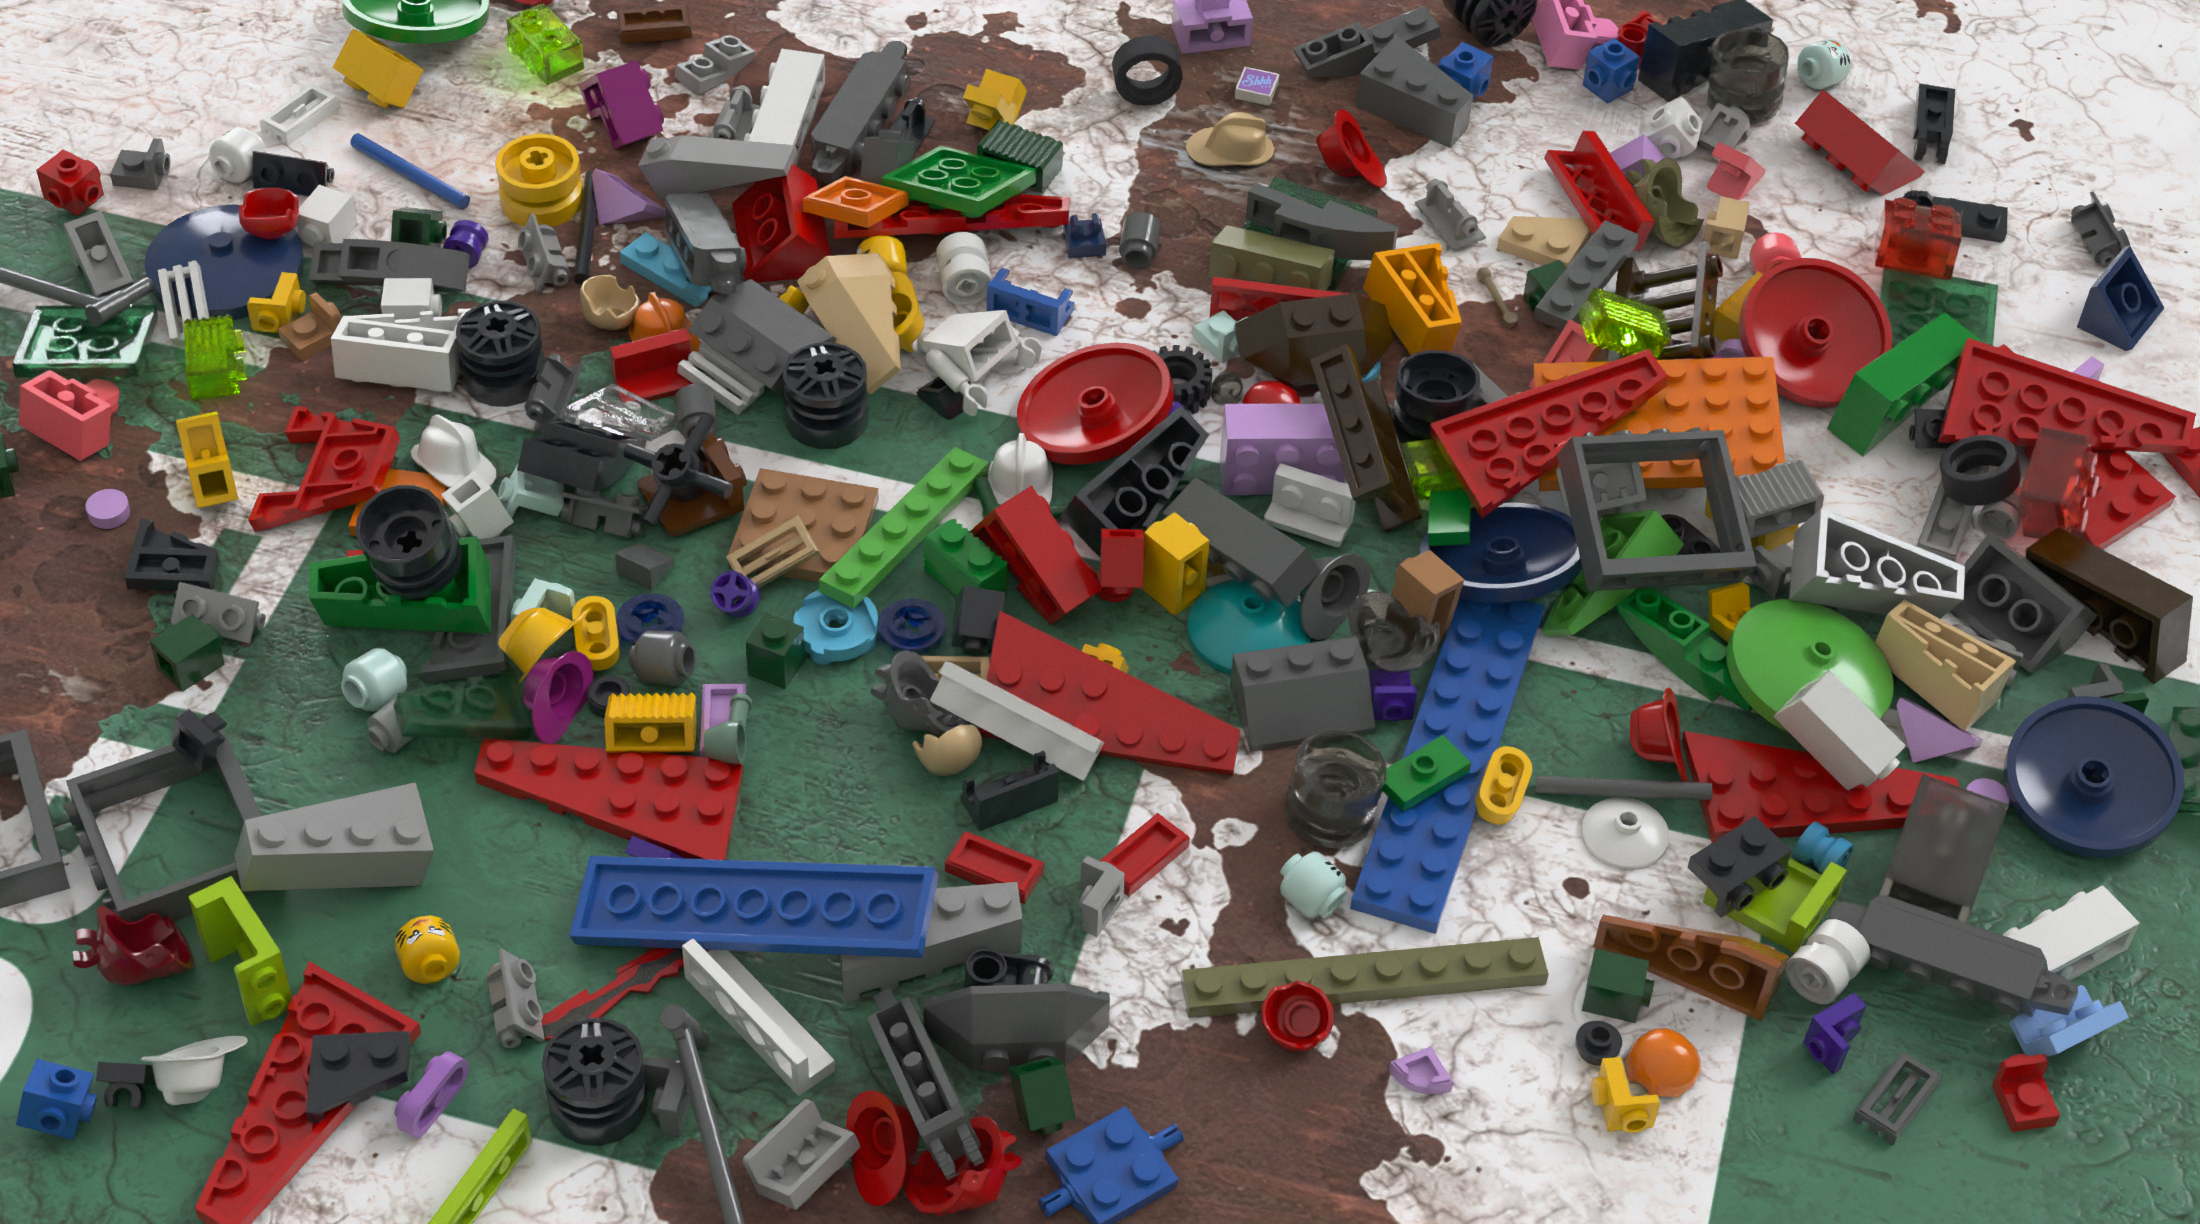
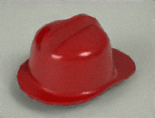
M1339 109L1335 113L1334 124L1316 138V143L1325 164L1332 172L1339 176L1351 177L1361 174L1371 185L1383 188L1387 184V176L1381 162L1366 141L1354 117L1348 111Z
M1667 688L1665 689L1663 699L1644 704L1632 711L1630 715L1631 746L1638 756L1646 761L1676 763L1682 781L1688 782L1681 750L1680 719L1677 702L1672 689Z
M871 1090L861 1092L853 1099L847 1112L846 1130L855 1133L861 1146L852 1155L854 1177L858 1192L871 1205L883 1206L894 1200L903 1187L907 1172V1162L911 1163L918 1149L920 1135L910 1111L906 1107L892 1103L883 1093Z

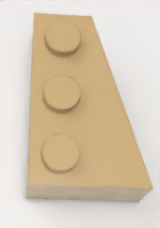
M1905 599L1887 614L1875 641L1884 654L1891 672L1963 732L1970 728L1998 701L2016 660Z

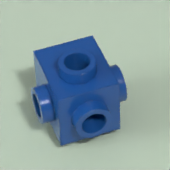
M1615 38L1594 47L1588 52L1586 58L1583 86L1607 104L1633 90L1640 56Z
M1462 42L1448 57L1444 56L1437 67L1473 94L1474 100L1478 95L1482 96L1489 86L1493 56Z
M36 1059L23 1089L16 1125L74 1139L80 1122L89 1123L96 1106L98 1095L90 1093L94 1073Z

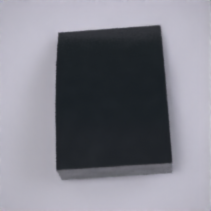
M574 419L543 421L540 437L524 438L517 471L595 492L617 481L634 464V461L626 459L623 455L626 445L633 443L645 448L647 440Z

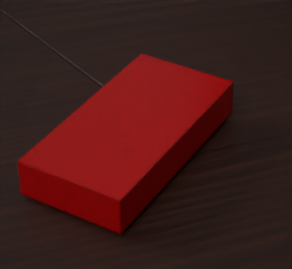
M1157 813L1104 856L1100 862H1108L1124 872V894L1130 897L1189 847L1190 837Z
M964 831L945 861V872L976 885L1018 882L1020 903L1025 904L1044 873L1045 863Z

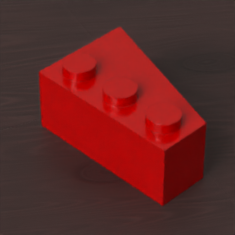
M1032 485L992 510L968 532L973 533V537H979V540L985 542V545L990 547V551H996V556H1001V560L1007 561V569L1020 582L1017 585V590L1050 625L1087 602L1103 589L1100 587L1095 570L1081 558L1074 547L1071 535L1059 526L1051 514L1048 502L1043 496L1037 494Z

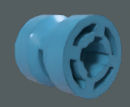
M1814 821L1797 842L1792 858L1803 865L1813 863L1818 873L1822 875L1831 861L1844 868L1853 853L1854 844L1844 838H1829L1828 828Z

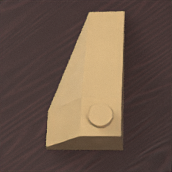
M879 253L826 256L816 265L810 267L797 280L807 302L826 331L837 338L834 343L848 346L859 353L866 363L867 392L870 395L901 370L899 335L894 331L893 317L897 315V306L892 302L891 290L895 289V279Z

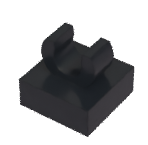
M188 709L175 717L172 746L202 773L215 765L217 747L225 741V737L219 730L226 727L227 723L216 712L209 713L200 720Z
M98 1062L96 1081L112 1083L104 1094L106 1106L117 1107L119 1093L124 1089H128L132 1094L131 1108H142L146 1101V1093L141 1085H156L152 1065Z

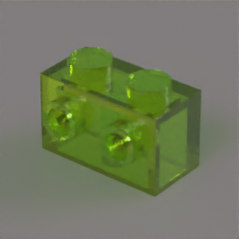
M544 3L506 18L508 34L505 36V41L508 49L513 55H518L525 62L528 70L533 75L537 74L546 85L584 70L582 41Z

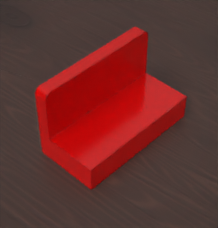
M686 328L610 347L611 374L626 407L673 396L681 388L693 384L678 373V363L683 359L688 361L689 354L691 353V339Z

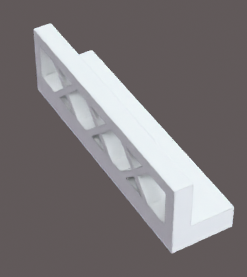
M951 662L944 663L939 672L942 674V677L930 702L1032 755L1045 751L1046 762L1054 763L1057 768L1085 781L1104 744L1103 741Z
M694 939L682 945L685 978L798 1096L835 1071V1060L728 950H709L706 952Z

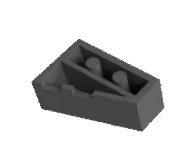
M1396 35L1360 73L1356 107L1451 148L1468 129L1473 94Z

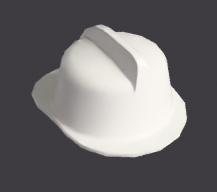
M440 415L432 416L429 426L426 427L421 435L420 443L411 450V459L448 488L457 484L473 471H476L489 486H492L496 480V469L478 451L473 430L464 424L451 422Z
M1019 433L1017 440L1007 442L998 448L994 460L989 467L988 481L998 504H1003L1032 485L1037 494L1043 496L1050 505L1053 483L1052 465L1047 460L1045 451L1038 444L1027 441L1025 434Z
M244 1036L207 1039L177 1048L162 1055L143 1057L141 1061L151 1062L156 1086L159 1091L163 1092L164 1099L168 1104L196 1103L203 1100L212 1090L219 1086L225 1054L244 1046L248 1039Z

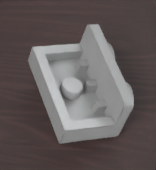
M804 1099L743 1157V1164L759 1195L797 1210L861 1146L855 1133L823 1121L815 1103Z

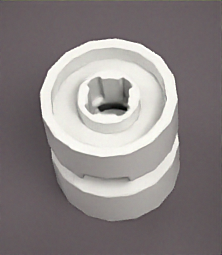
M968 232L954 233L945 237L937 247V262L942 290L946 299L958 305H973L987 297V285L990 280L992 281L984 242L977 235Z
M1837 919L1826 920L1808 938L1807 944L1801 946L1787 961L1785 968L1786 976L1792 987L1809 1001L1817 1004H1829L1846 988L1849 980L1853 979L1869 962L1871 956L1869 945L1857 929L1848 923Z

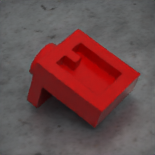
M2017 1054L2001 1062L1992 1088L2011 1132L2056 1126L2060 1114L2043 1078L2049 1064L2045 1054L2032 1056Z

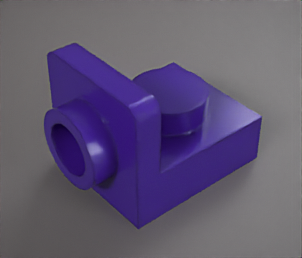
M1368 670L1374 720H1413L1417 693L1416 687L1411 686L1409 670Z
M1855 993L1813 1016L1803 1041L1811 1056L1817 1062L1823 1063L1832 1074L1841 1070L1849 1051L1848 1042L1861 1030L1859 1024L1866 1005Z

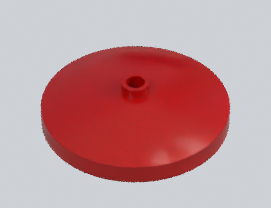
M1799 258L1774 266L1764 273L1752 286L1743 301L1740 311L1739 333L1746 357H1774L1777 393L1788 400L1805 406L1817 408L1837 407L1854 374L1892 349V330L1889 317L1877 294L1861 277L1831 261L1817 258Z
M1118 342L1092 345L1060 357L1045 367L1030 381L1018 403L1017 422L1021 433L1025 434L1026 440L1038 444L1045 451L1049 461L1062 464L1099 462L1127 452L1166 419L1174 400V385L1165 362L1150 349L1136 344Z

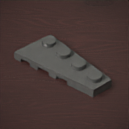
M513 535L478 539L490 563L491 634L436 631L431 643L432 655L429 661H424L420 671L424 684L509 672V657L499 647L498 641L511 623L517 550Z

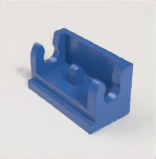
M1001 268L987 285V311L1006 310L1011 322L1058 336L1074 311V302L1069 301L1073 291L1065 288L1058 299H1055L1032 289L1027 290L1012 285L1011 281L1005 280L1010 270Z

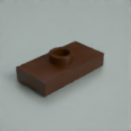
M687 5L617 11L620 44L692 38L689 7Z

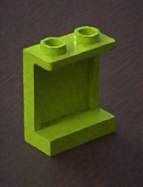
M1790 858L1786 869L1788 870V875L1781 885L1774 890L1765 889L1757 894L1745 909L1741 911L1734 909L1726 916L1795 953L1801 946H1804L1839 896L1847 870L1832 861L1821 875ZM1707 887L1703 903L1715 909L1718 897Z
M232 876L188 896L202 948L209 961L213 963L235 951L238 952L243 960L242 963L234 967V972L245 1013L250 1024L255 1026L265 1020H271L287 1010L292 999L281 951Z

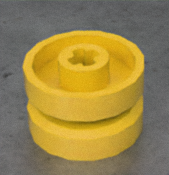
M537 133L516 138L508 142L498 152L495 166L499 182L500 203L503 213L512 222L526 227L530 214H535L538 225L546 224L549 227H555L571 220L581 210L583 188L580 179V159L577 149L569 141L555 135Z

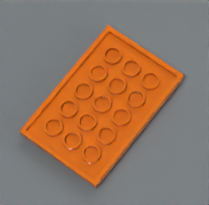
M1774 357L1657 360L1667 374V387L1598 435H1610L1623 430L1631 431L1632 434H1647L1656 429H1668L1670 432H1685L1696 427H1700L1701 431L1724 430L1735 478L1744 474L1752 475L1753 473L1758 474L1760 471L1766 472L1777 464L1785 463ZM1612 361L1534 363V388ZM1699 459L1639 462L1645 489L1705 488ZM1559 464L1538 478L1539 491H1560L1556 469L1560 468Z

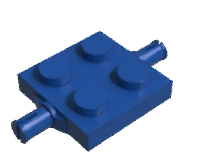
M1124 1106L1046 1150L1045 1159L1058 1176L1060 1188L1038 1199L1041 1211H1044V1215L1049 1218L1052 1214L1071 1204L1082 1212L1091 1224H1115L1177 1188L1179 1179L1165 1161L1162 1152L1184 1141L1182 1131L1178 1130V1126L1173 1123L1166 1129L1151 1136L1141 1128L1127 1107Z

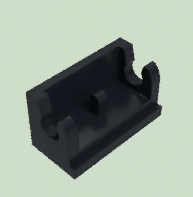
M1045 751L1034 754L1033 766L974 788L975 782L973 777L963 780L960 800L979 831L1058 802L1059 770L1054 763L1046 766Z

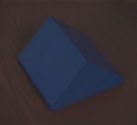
M2131 246L2123 247L2092 285L2077 328L2125 351L2134 348L2164 310L2162 302Z

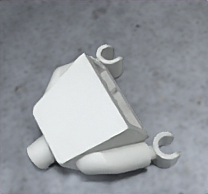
M1006 310L954 314L932 332L922 333L917 340L918 351L922 356H926V363L935 376H939L955 393L960 391L964 395L963 411L970 416L977 415V403L986 408L988 394L984 386L979 384L970 385L969 381H977L1014 348L1019 349L1016 358L1017 362L1026 368L1034 366L1035 360L1040 359L1042 351L1041 342L1037 338L1025 337L1022 339L1019 336L1020 332L1011 326Z

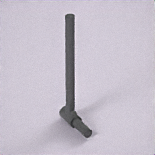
M0 267L1 284L85 309L88 321L94 326H100L128 310L130 304L155 290L153 281L145 277L122 291L117 290L108 296L96 297Z
M677 1004L667 1005L661 1011L660 1022L663 1027L673 1034L724 1223L745 1224L697 1049L705 1048L708 1045L709 1035L699 1027L698 1021Z

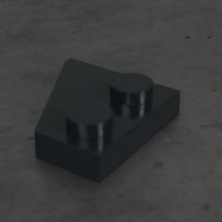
M141 518L124 579L127 589L177 591L179 582L213 590L220 560L216 549L203 543L192 542L187 536L173 531L170 535L155 529L152 520Z
M409 1031L313 1035L306 1110L308 1122L317 1123L324 1120L323 1112L347 1101L352 1106H355L370 1099L378 1091H388L408 1082L411 1048Z

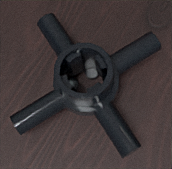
M701 415L684 446L677 443L667 444L655 453L633 443L626 445L623 452L624 457L653 470V477L659 486L640 518L645 524L655 527L672 497L678 501H692L699 497L704 490L724 499H728L731 496L733 484L705 473L703 464L697 455L716 424L711 418Z

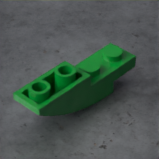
M1653 588L1636 589L1618 604L1617 611L1631 630L1677 677L1711 702H1714L1722 695L1748 713L1753 709L1745 701L1732 681L1727 666V647L1709 636L1711 624Z

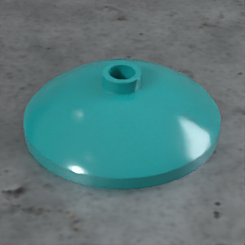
M1234 579L1220 582L1205 590L1195 600L1190 609L1187 624L1190 643L1203 661L1231 675L1233 654L1311 643L1312 638L1308 637L1302 627V603L1299 597H1296L1286 608L1273 598L1269 602L1263 600L1253 591L1250 586L1251 584L1246 580L1241 584Z

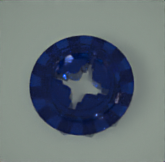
M654 593L642 594L629 599L620 607L616 616V625L622 641H631L633 645L637 643V640L644 632L649 630L677 631L681 633L684 623V614L681 606L668 596ZM657 616L658 625L652 624L649 628H643V622L649 623Z
M909 598L896 601L887 606L879 617L878 628L881 641L888 642L892 651L901 648L913 652V650L920 649L927 654L931 645H940L942 635L946 633V621L942 611L936 605L926 600ZM905 620L914 628L919 627V633H913L910 629L905 630Z

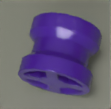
M459 220L454 223L450 231V237L446 239L442 248L470 254L469 268H473L478 264L481 251L485 249L489 241L488 233L480 224L474 221Z
M726 571L718 575L713 581L710 588V597L713 604L727 615L735 618H744L752 614L757 608L760 601V592L757 585L742 573ZM738 597H743L736 601L735 604L733 603Z

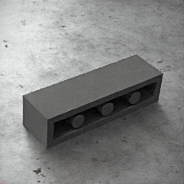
M1196 477L1162 512L1165 517L1175 512L1188 523L1194 524L1201 534L1209 539L1208 563L1214 565L1216 562H1219L1232 579L1240 584L1246 580L1251 584L1250 586L1253 591L1267 602L1273 598L1287 608L1320 572L1306 548Z

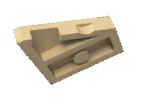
M1513 216L1498 238L1497 250L1541 266L1561 260L1568 267L1585 246L1592 233L1584 220L1580 218Z

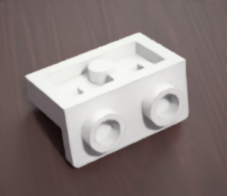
M1280 463L1274 477L1272 502L1264 516V522L1272 527L1330 546L1340 547L1353 522L1355 501L1352 499L1348 484Z

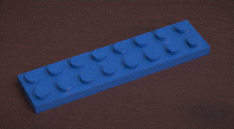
M590 856L569 936L577 945L682 949V945L694 939L704 950L923 958L939 875L935 867Z

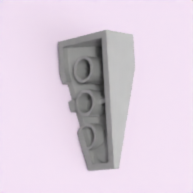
M684 135L670 138L660 137L647 145L638 167L658 199L661 200L670 194L698 193L786 176L798 150L795 145Z

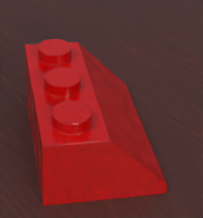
M1824 89L1794 123L1805 132L1801 136L1804 142L1816 151L1823 147L1829 152L1825 159L1841 172L1847 167L1855 173L1850 180L1866 193L1873 188L1883 196L1920 178L1925 173L1916 163Z
M793 164L786 176L757 181L732 203L738 242L740 247H744L746 252V269L744 271L746 281L752 279L756 283L799 279L810 267L816 265L824 257L831 256L823 216L803 211V198L818 191L816 179Z

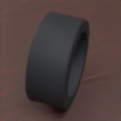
M1139 36L1125 42L1115 52L1112 61L1116 90L1124 100L1134 105H1156L1170 99L1179 90L1183 80L1179 52L1172 42L1159 36ZM1155 60L1168 65V69L1161 76L1153 80L1138 81L1126 75L1134 65L1142 61Z
M1975 435L1950 445L1941 455L1939 466L1943 487L1947 496L1957 503L1969 506L1988 505L2010 496L2019 487L2021 470L2018 453L2014 444L2005 438L1994 435ZM1993 465L1998 467L1991 472L1980 475L1963 474L1968 469L1978 466Z

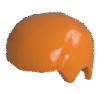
M1668 1028L1652 1029L1638 1038L1631 1045L1624 1059L1626 1076L1629 1082H1639L1647 1089L1649 1095L1678 1097L1694 1086L1701 1072V1060L1697 1049L1682 1034Z

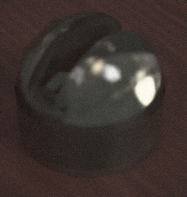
M1221 372L1216 375L1211 387V398L1213 401L1222 406L1225 404H1237L1241 401L1243 393L1241 379L1233 372Z

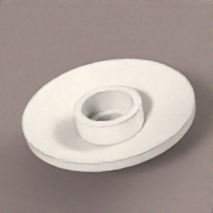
M1614 797L1596 803L1586 812L1581 826L1582 839L1588 851L1599 861L1618 869L1636 870L1653 865L1665 854L1669 843V830L1663 817L1650 805L1632 798Z

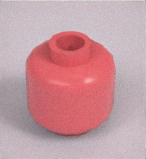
M1778 232L1768 233L1758 238L1752 245L1749 253L1750 265L1754 274L1757 271L1764 274L1780 263L1802 258L1794 240L1786 234Z

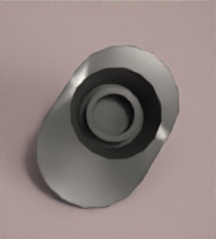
M1354 553L1343 554L1338 558H1320L1315 561L1320 572L1300 593V601L1302 603L1301 622L1303 630L1308 637L1315 640L1326 639L1363 602L1369 590L1371 575L1369 565L1364 558Z

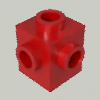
M64 149L36 170L43 198L51 202L55 207L63 208L77 216L104 196L100 179L101 174L98 167L93 162L84 160Z

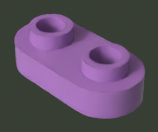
M450 1051L443 1053L440 1057L435 1056L432 1058L424 1070L422 1079L412 1091L405 1092L397 1102L394 1111L395 1117H397V1128L414 1138L422 1137L461 1090L469 1071L468 1061Z

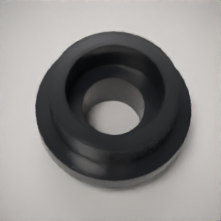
M1589 1021L1578 1029L1575 1045L1584 1061L1592 1065L1601 1066L1603 1058H1614L1619 1055L1622 1047V1037L1619 1031L1607 1022ZM1594 1039H1600L1604 1042H1597Z

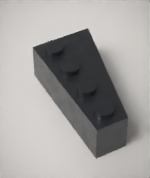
M1734 0L1715 5L1708 13L1703 10L1693 11L1691 17L1687 19L1675 16L1669 18L1665 25L1659 22L1650 23L1647 30L1638 81L1667 102H1670L1682 94L1689 93L1693 88L1707 80L1714 79L1725 70L1736 67L1752 55L1763 52L1771 40L1770 33L1773 19L1746 0Z
M1180 406L1080 490L1060 517L1099 557L1101 554V529L1143 530L1144 533L1153 524L1210 434Z

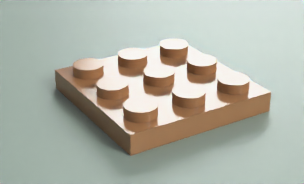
M760 468L729 554L799 515L820 554L781 576L819 583V579L868 532L879 500L878 488ZM793 531L739 562L741 567L748 565L799 535L798 531ZM801 545L756 572L762 573L806 548V545Z

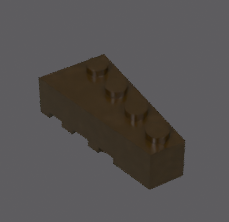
M2059 527L2026 548L2025 558L2098 615L2086 631L2092 636L2100 633L2116 646L2114 653L2125 662L2131 659L2145 669L2143 676L2153 684L2157 683L2187 661L2193 603L2192 595Z

